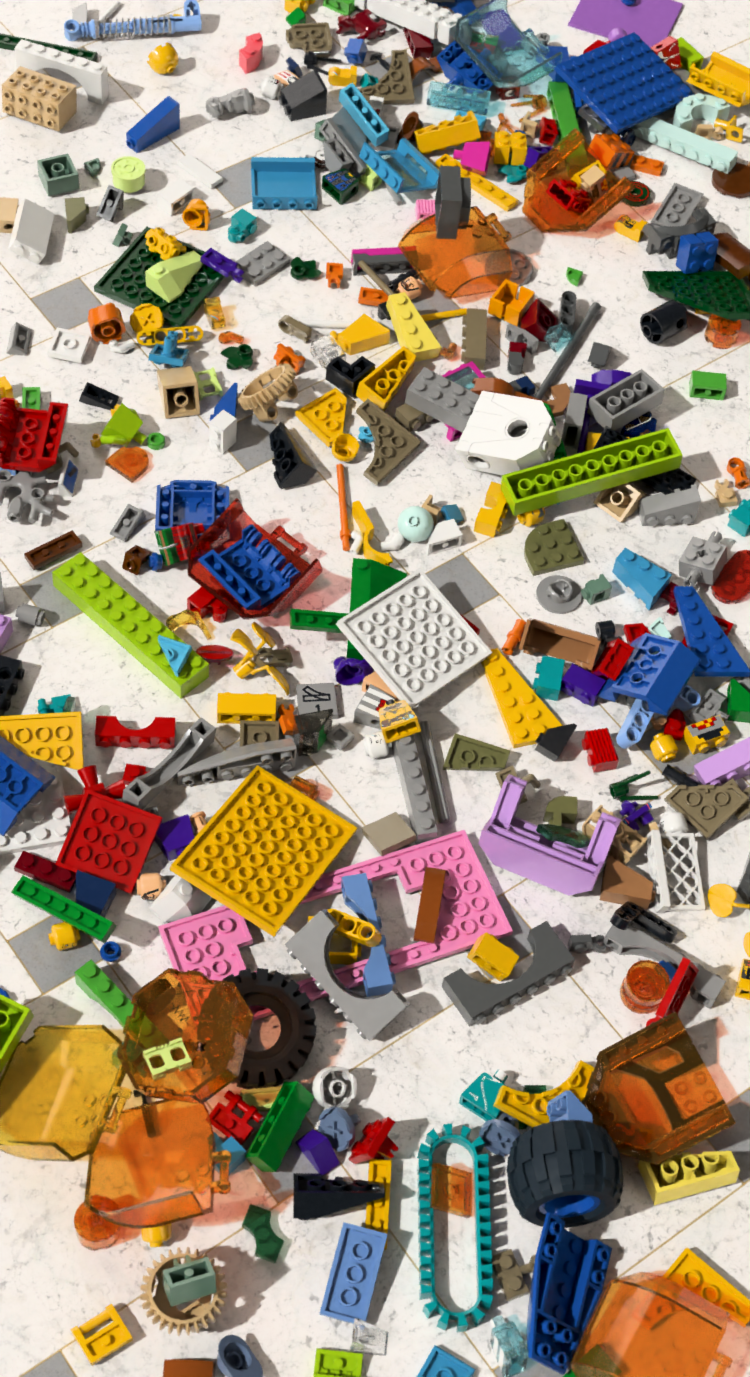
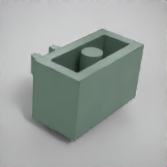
M185 1255V1264H179L178 1260L174 1259V1267L163 1270L164 1290L171 1307L216 1293V1274L208 1256L191 1261V1257Z

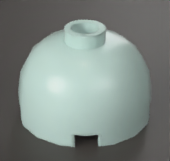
M410 506L400 513L397 527L405 540L416 543L425 541L431 536L434 530V521L432 515L425 508Z

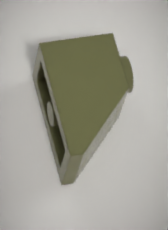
M84 197L65 198L68 234L73 233L87 221L86 214H89V205L85 204Z

